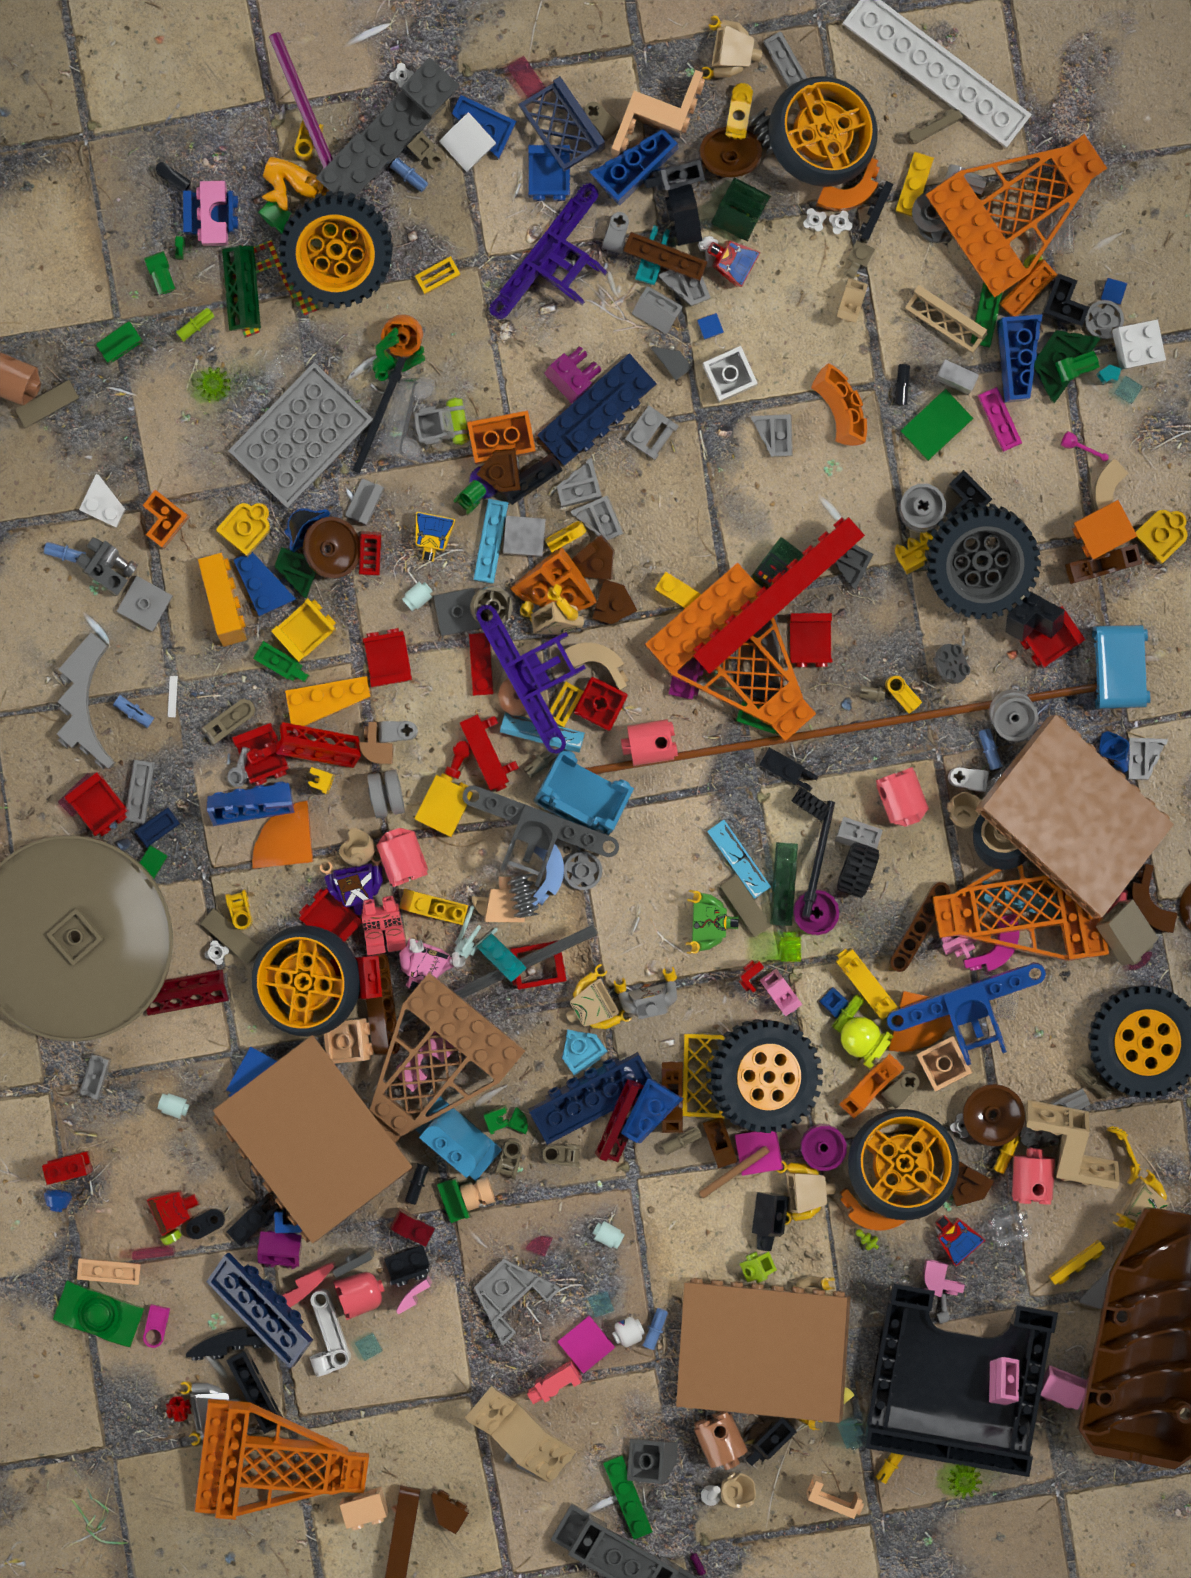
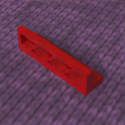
M282 722L280 725L281 739L276 746V754L354 768L361 757L359 736ZM287 730L293 731L297 736H287ZM310 734L317 740H309L305 735ZM325 738H331L335 744H329ZM344 742H353L354 748L348 747Z

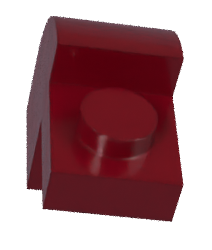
M399 1208L390 1229L404 1238H409L426 1247L435 1227Z

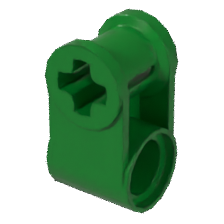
M473 480L457 495L453 502L461 505L466 510V514L469 515L480 504L481 499L486 494V489L479 481Z

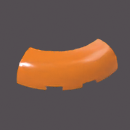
M828 363L817 374L811 389L820 394L832 410L836 422L835 441L849 446L864 444L867 437V418H864L861 408L863 406L862 400L857 390L854 391L847 382L848 378L839 369Z

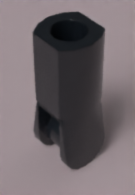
M164 162L156 165V172L161 178L168 181V183L181 192L187 191L191 185L189 179L176 170L174 171L173 168Z

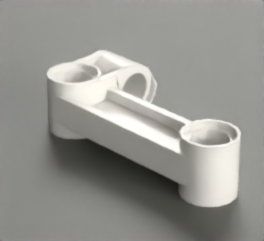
M323 1288L316 1290L311 1296V1304L328 1350L309 1357L316 1377L345 1367L351 1359V1353L342 1332L331 1294ZM316 1295H324L326 1298V1303H318L316 1301ZM343 1353L346 1361H337L336 1354Z

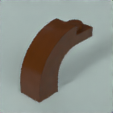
M1134 544L1107 552L1094 560L1090 557L1065 564L1070 584L1140 565L1142 560L1138 546Z
M1143 864L1137 873V879H1140L1139 883L1131 882L1130 898L1134 900L1151 927L1173 933L1177 913L1160 909L1153 903L1149 894V886L1154 865Z
M662 1062V1086L683 1098V1062ZM683 1100L662 1121V1133H683Z

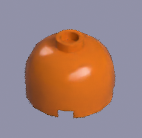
M406 314L390 318L382 329L381 340L396 327L398 329L397 337H399V343L389 348L391 350L390 353L401 357L413 355L422 344L423 330L420 323L414 317Z

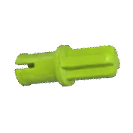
M206 308L193 319L190 318V321L176 331V333L185 342L195 332H200V328L210 322L215 316L209 308Z
M855 995L847 1007L841 1009L842 1012L831 1026L841 1033L843 1026L850 1019L855 1018L854 1015L864 1003V999L859 995Z

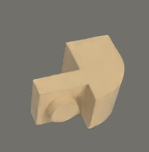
M848 278L837 317L845 322H857L868 284Z

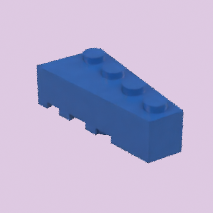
M1043 314L1002 317L997 320L1005 403L1026 401L1031 397L1037 343L1040 336L1039 330Z

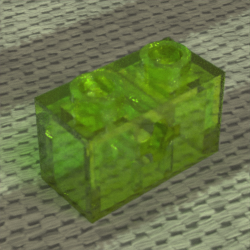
M783 932V936H779L780 962H801V936H796V932Z

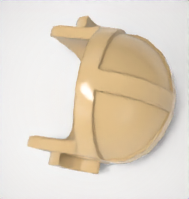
M969 792L955 795L947 803L950 819L955 825L963 829L974 826L980 815L975 809L982 800Z
M351 828L348 830L349 839L341 845L339 854L348 864L360 867L368 863L373 857L375 845L367 833L357 828Z
M729 1473V1477L721 1485L722 1501L731 1508L750 1507L754 1504L756 1498L754 1481L742 1473Z

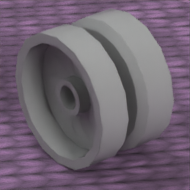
M917 484L910 487L904 493L900 503L899 515L908 529L918 533H926L935 529L943 519L946 511V501L943 494L936 487L930 484ZM920 506H924L926 508V511H924L923 509L919 510L918 508Z
M1012 689L1003 691L995 696L990 704V721L998 734L1006 740H1024L1032 735L1037 728L1039 720L1037 709L1025 693Z
M397 770L385 772L384 785L379 773L367 775L369 797L376 819L387 817V803H390L391 811L394 815L405 813Z

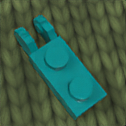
M653 226L649 239H655L658 226ZM666 229L664 231L661 244L666 245L670 230ZM641 259L635 280L655 286L660 266Z

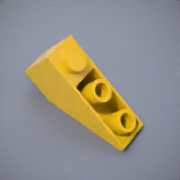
M404 888L399 908L463 925L468 905Z

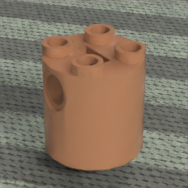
M0 352V397L22 406L35 398L41 387L38 367Z
M717 1411L712 1414L713 1418L709 1420L701 1419L695 1422L694 1432L710 1467L715 1468L723 1465L725 1470H729L740 1464L738 1458L747 1453L748 1450L731 1412ZM718 1426L719 1430L718 1433L715 1435L714 1430Z

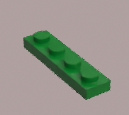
M619 1455L604 1461L603 1465L633 1539L635 1540L652 1533L653 1530L633 1481L627 1480L628 1468L623 1456Z

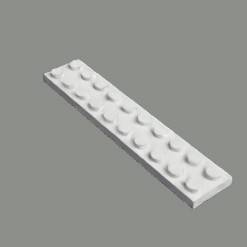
M860 0L843 22L846 28L956 111L960 110L965 118L1005 148L1009 146L1032 115L882 0Z

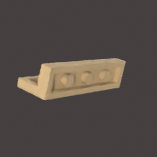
M920 285L917 286L913 297L905 307L907 311L972 354H974L987 335V329ZM917 298L925 302L926 310L916 311L912 308ZM939 311L942 313L943 321L933 322L930 319L929 313ZM957 323L960 327V332L951 334L948 332L946 324ZM972 333L978 337L973 347L965 343L964 335Z

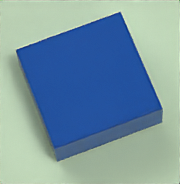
M717 313L697 320L704 340L724 333Z

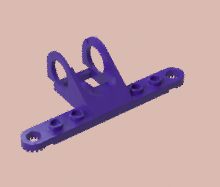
M586 183V185L583 184V187H580L574 198L570 199L501 289L495 301H492L489 309L496 319H503L508 316L538 275L582 306L585 301L574 290L569 288V285L585 264L606 276L608 272L596 260L566 240L598 198L599 191L593 184ZM588 191H591L589 197L587 196V198H584L585 194ZM569 252L579 258L574 266L564 260ZM559 266L568 271V274L562 281L552 276ZM503 305L502 311L497 312L498 307Z
M490 605L481 606L476 614L477 620L539 736L549 752L554 754L561 753L566 747V740L541 693L586 669L585 665L574 669L560 641L569 635L565 632L520 656L495 608ZM489 609L492 611L493 617L490 621L482 620L481 613L483 610ZM557 644L571 672L551 682L545 671L561 662L560 658L556 656L541 664L536 654ZM558 737L561 740L562 745L559 749H552L550 747V740L552 738Z

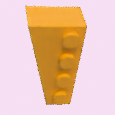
M222 552L198 559L217 636L223 647L246 641L247 637L244 630L246 624L243 615H240L239 612L241 604L238 596L235 597L234 589H236L234 578H230L228 572L231 570L229 559H225Z
M367 676L285 691L291 724L301 726L311 725L371 698Z

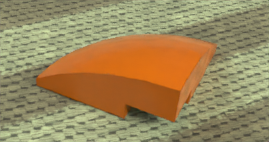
M562 547L542 560L510 588L523 601H530L541 607L551 602H557L550 600L547 596L549 588H554L555 584L562 588L560 596L564 597L570 605L576 606L578 611L586 609L597 602L583 575Z
M308 801L295 803L294 813L274 816L268 820L254 846L253 869L314 862Z
M902 990L899 1008L930 998V996ZM948 1014L902 1031L893 1030L892 1035L894 1037L890 1040L891 1043L888 1050L909 1052L930 1046L941 1039L953 1026L950 1015ZM896 1015L894 1025L899 1026L903 1023V1018L900 1015Z

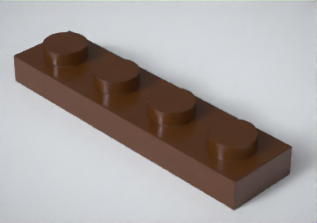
M630 232L623 250L624 253L699 282L708 261Z

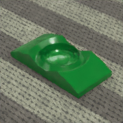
M67 1280L53 1320L71 1328L96 1335L106 1341L131 1347L145 1308Z

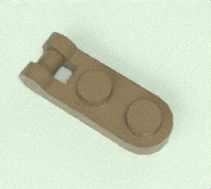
M950 109L943 114L944 117L937 121L934 118L925 123V128L911 130L908 139L910 143L917 144L963 118L960 110Z
M242 699L201 728L204 734L207 733L211 739V744L214 746L251 719L256 711L255 705L250 700ZM217 725L222 730L219 734L213 729Z

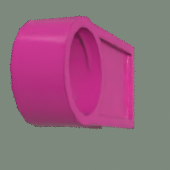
M150 1305L143 1335L144 1343L148 1347L156 1348L163 1343L170 1308ZM150 1330L160 1332L161 1341L158 1344H151L147 1341L146 1334Z

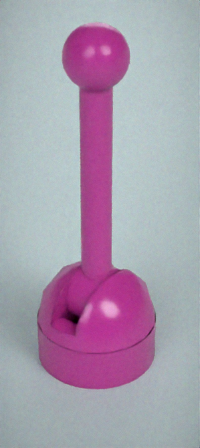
M1067 431L1061 441L1060 446L1072 449L1077 446L1100 457L1102 461L1109 459L1108 454H1101L1078 443L1077 436L1072 432Z

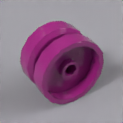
M816 890L817 898L812 910L818 908L820 913L818 916H814L811 911L809 919L803 918L802 914L805 905L803 901L805 893H803L794 903V921L800 929L808 934H826L838 922L840 914L838 903L827 892Z
M817 1124L811 1126L803 1134L800 1150L804 1160L812 1168L819 1171H829L837 1168L843 1162L847 1153V1144L844 1136L836 1127L829 1124ZM826 1144L828 1149L821 1151L820 1146Z

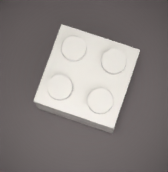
M1158 320L1112 329L1119 368H1122V370L1166 360Z
M741 346L703 363V368L719 403L752 389L758 384Z

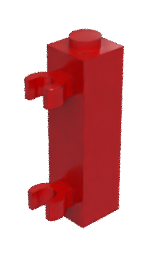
M477 714L460 722V726L489 789H495V792L507 788L506 783L509 780L506 774L519 769L516 761L502 767L485 730L498 724L495 716L481 721Z

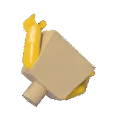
M782 1161L785 1169L783 1171H776L778 1173L790 1172L786 1173L789 1196L787 1216L789 1220L786 1221L785 1225L789 1224L791 1220L811 1219L821 1210V1206L827 1204V1195L835 1194L834 1182L826 1183L825 1176L819 1175L816 1169L807 1164H787L785 1161Z

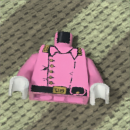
M409 938L407 946L399 953L401 970L410 976L406 986L413 990L429 972L438 978L454 966L462 967L465 965V957H459L458 952H453L452 957H450L442 949L423 943L422 940L417 941Z

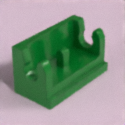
M506 1105L484 1113V1118L491 1135L508 1125L509 1119L502 1121V1116L508 1110Z

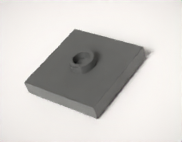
M474 588L433 596L441 636L482 628L473 618L470 611V603L475 594Z
M372 1247L358 1255L355 1252L345 1257L346 1261L336 1265L332 1270L335 1277H339L372 1260L375 1254Z

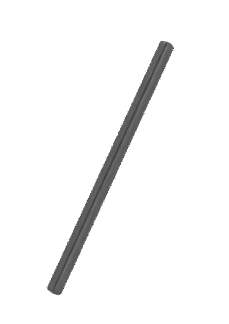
M591 925L519 960L528 968L596 936L598 931L594 925ZM497 969L453 991L461 998H464L506 977ZM408 1011L403 1015L400 1028L420 1018L411 1011Z

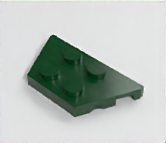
M1059 330L1053 333L1036 357L1034 370L1052 403L1057 401L1071 381L1062 383L1055 363L1069 357L1075 358L1091 352L1101 339L1100 337Z

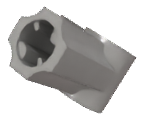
M950 164L945 180L957 171L965 170V168ZM971 172L966 173L964 177L975 194L982 195L987 178Z
M1083 1088L1063 1098L1052 1101L1050 1104H1061L1063 1107L1080 1110L1090 1105V1102Z

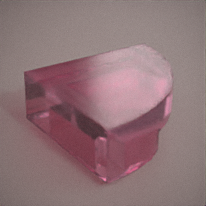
M1152 952L1144 953L1141 956V961L1137 964H1129L1128 970H1137L1143 967L1150 960Z
M536 1237L529 1242L526 1249L545 1257L553 1237Z

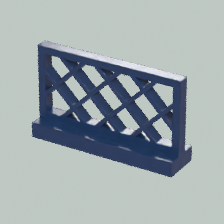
M561 76L553 80L551 85L519 104L520 109L563 172L595 152L599 153L605 149L604 139ZM553 91L556 96L555 103L544 101V96ZM531 103L539 104L538 114L529 112L526 106ZM542 105L554 107L552 117L540 115ZM557 108L566 110L568 113L566 120L555 118ZM539 119L551 121L549 130L540 129L538 126ZM553 122L565 124L564 132L552 131ZM567 126H577L579 129L578 136L566 134ZM550 135L562 137L560 147L550 144ZM565 138L576 140L574 150L563 147ZM579 141L587 142L591 149L586 152L578 151ZM561 153H572V160L564 164L560 158Z

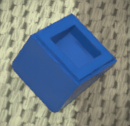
M1107 278L1101 300H1108L1121 305L1127 283Z
M834 987L819 1001L835 1018H838L842 1012L841 1009H845L849 1004L848 1000Z

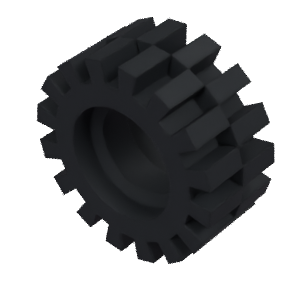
M801 787L791 800L820 821L824 819L831 808Z

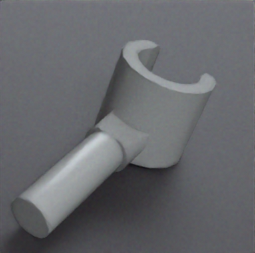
M945 1294L941 1296L942 1312L936 1313L940 1324L948 1322L950 1318L946 1307Z

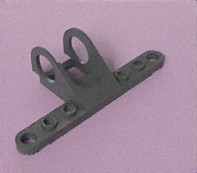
M469 786L463 792V800L467 805L517 823L500 869L502 874H504L507 864L538 875L535 886L539 887L556 839L605 857H613L619 851L618 841L611 836L477 786ZM476 790L479 793V799L476 802L468 800L467 794L469 791ZM517 839L529 843L522 860L524 862H530L536 846L548 850L540 872L509 860ZM612 841L615 844L614 851L606 853L603 850L604 842Z

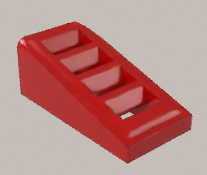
M361 531L360 575L380 576L382 532ZM365 539H377V543L365 542ZM364 547L377 548V551H366ZM364 556H376V560L364 559ZM364 564H376V568H365Z

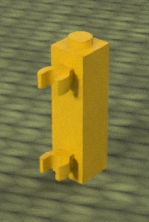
M845 948L836 955L838 959L835 962L881 1020L886 1018L891 1011L898 1008L852 948L850 950Z

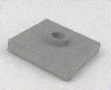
M136 576L117 612L153 632L173 596Z

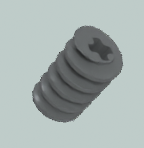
M764 108L749 119L751 121L748 127H755L752 131L754 135L760 133L757 139L759 141L765 140L762 148L769 147L766 154L771 155L774 152L769 138L770 115L765 116L768 108Z
M532 873L512 877L513 879L507 882L508 885L514 886V888L509 890V893L516 894V896L511 898V901L517 902L512 907V909L519 910L518 913L514 914L516 918L539 914L534 913L539 906L532 905V903L537 901L536 897H531L536 890L529 888L534 884V881L527 880L533 876Z

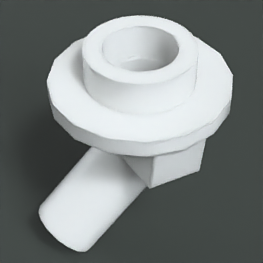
M708 236L702 238L703 241L698 243L700 252H705V261H708L706 266L711 267L713 256L707 253V250L712 242L718 244V240Z
M714 1485L704 1487L701 1492L702 1501L709 1506L718 1504L721 1499V1489Z

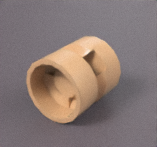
M488 1177L476 1180V1184L469 1182L460 1186L468 1211L479 1208L481 1203L488 1205L496 1202Z

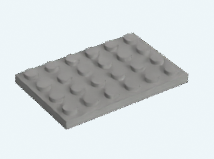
M314 362L228 451L278 500L289 508L368 427L373 418Z

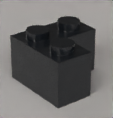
M692 184L668 190V197H665L669 220L674 222V225L670 226L672 238H677L678 246L703 241L698 207Z
M1059 273L1056 275L1042 311L1043 316L1077 329L1083 326L1090 307L1070 300L1078 280Z
M965 470L948 485L962 499L951 511L953 516L957 514L956 509L959 507L967 510L968 504L978 507V503H984L987 506L993 500Z
M1030 591V596L1022 599L1024 603L1020 606L1017 605L1007 615L1005 632L1022 642L1034 629L1052 639L1063 627L1065 610Z

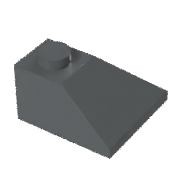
M630 1439L627 1480L664 1484L677 1463L678 1442Z

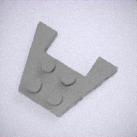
M505 1258L474 1286L502 1345L516 1334V1331L502 1316L527 1291L533 1287L548 1302L561 1290L559 1286Z

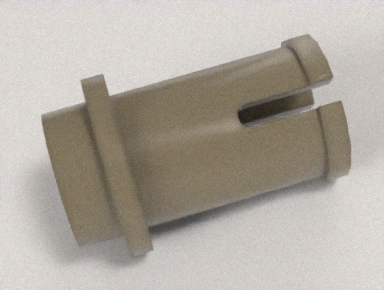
M861 685L859 698L877 700V703H880V701L884 702L885 689Z

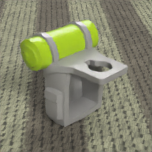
M454 397L449 399L443 408L430 406L419 409V412L414 414L420 443L434 445L442 443L443 439H452L454 444L463 445L470 441L465 406H463V401L460 398Z

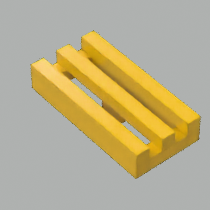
M450 256L415 275V278L426 295L461 274ZM450 263V267L424 281L421 280L422 277ZM454 270L455 273L427 288L425 287L430 282Z
M565 682L550 709L551 714H553L567 687L571 690L557 716L554 717L556 723L562 727H565L584 692L568 682ZM574 691H576L578 694L562 722L559 719Z

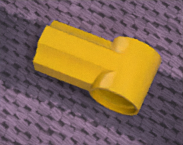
M890 676L886 680V690L893 695L908 714L922 703L901 676ZM893 679H897L900 682V688L896 691L890 687Z

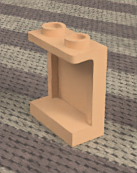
M813 1475L806 1492L808 1501L855 1519L856 1514L860 1515L864 1505L860 1493L855 1492L852 1502L845 1501L821 1491L823 1487L822 1478Z

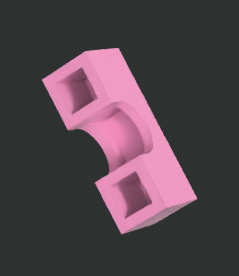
M200 181V187L196 188L197 200H200L201 208H197V219L201 220V228H198V241H202L203 246H228L227 223L216 222L211 218V212L215 206L227 204V184L225 181Z
M442 1037L431 1038L432 1050L443 1049ZM445 1039L446 1048H455ZM428 1042L419 1051L429 1050ZM447 1051V1058H448L454 1051ZM444 1052L432 1053V1056L438 1058L442 1063L445 1061ZM429 1053L418 1054L419 1066L421 1065L422 1059L426 1056H429ZM415 1055L405 1067L416 1066ZM416 1069L404 1070L406 1082L417 1081ZM419 1069L420 1080H425L428 1075L422 1069ZM401 1071L397 1077L403 1082ZM408 1084L406 1086L413 1092L418 1087V1084Z

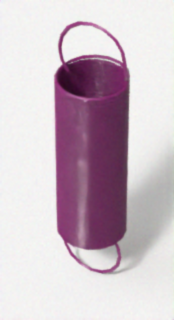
M694 1553L690 1556V1559L698 1575L704 1576L706 1571L697 1553Z

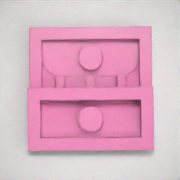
M428 1275L418 1281L405 1294L396 1310L398 1314L416 1305L418 1301L416 1295L431 1286L432 1281Z

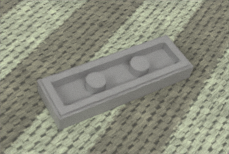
M781 31L763 41L765 48L788 88L796 82L807 78Z
M134 760L126 805L129 812L126 814L127 818L124 821L145 824L155 763Z

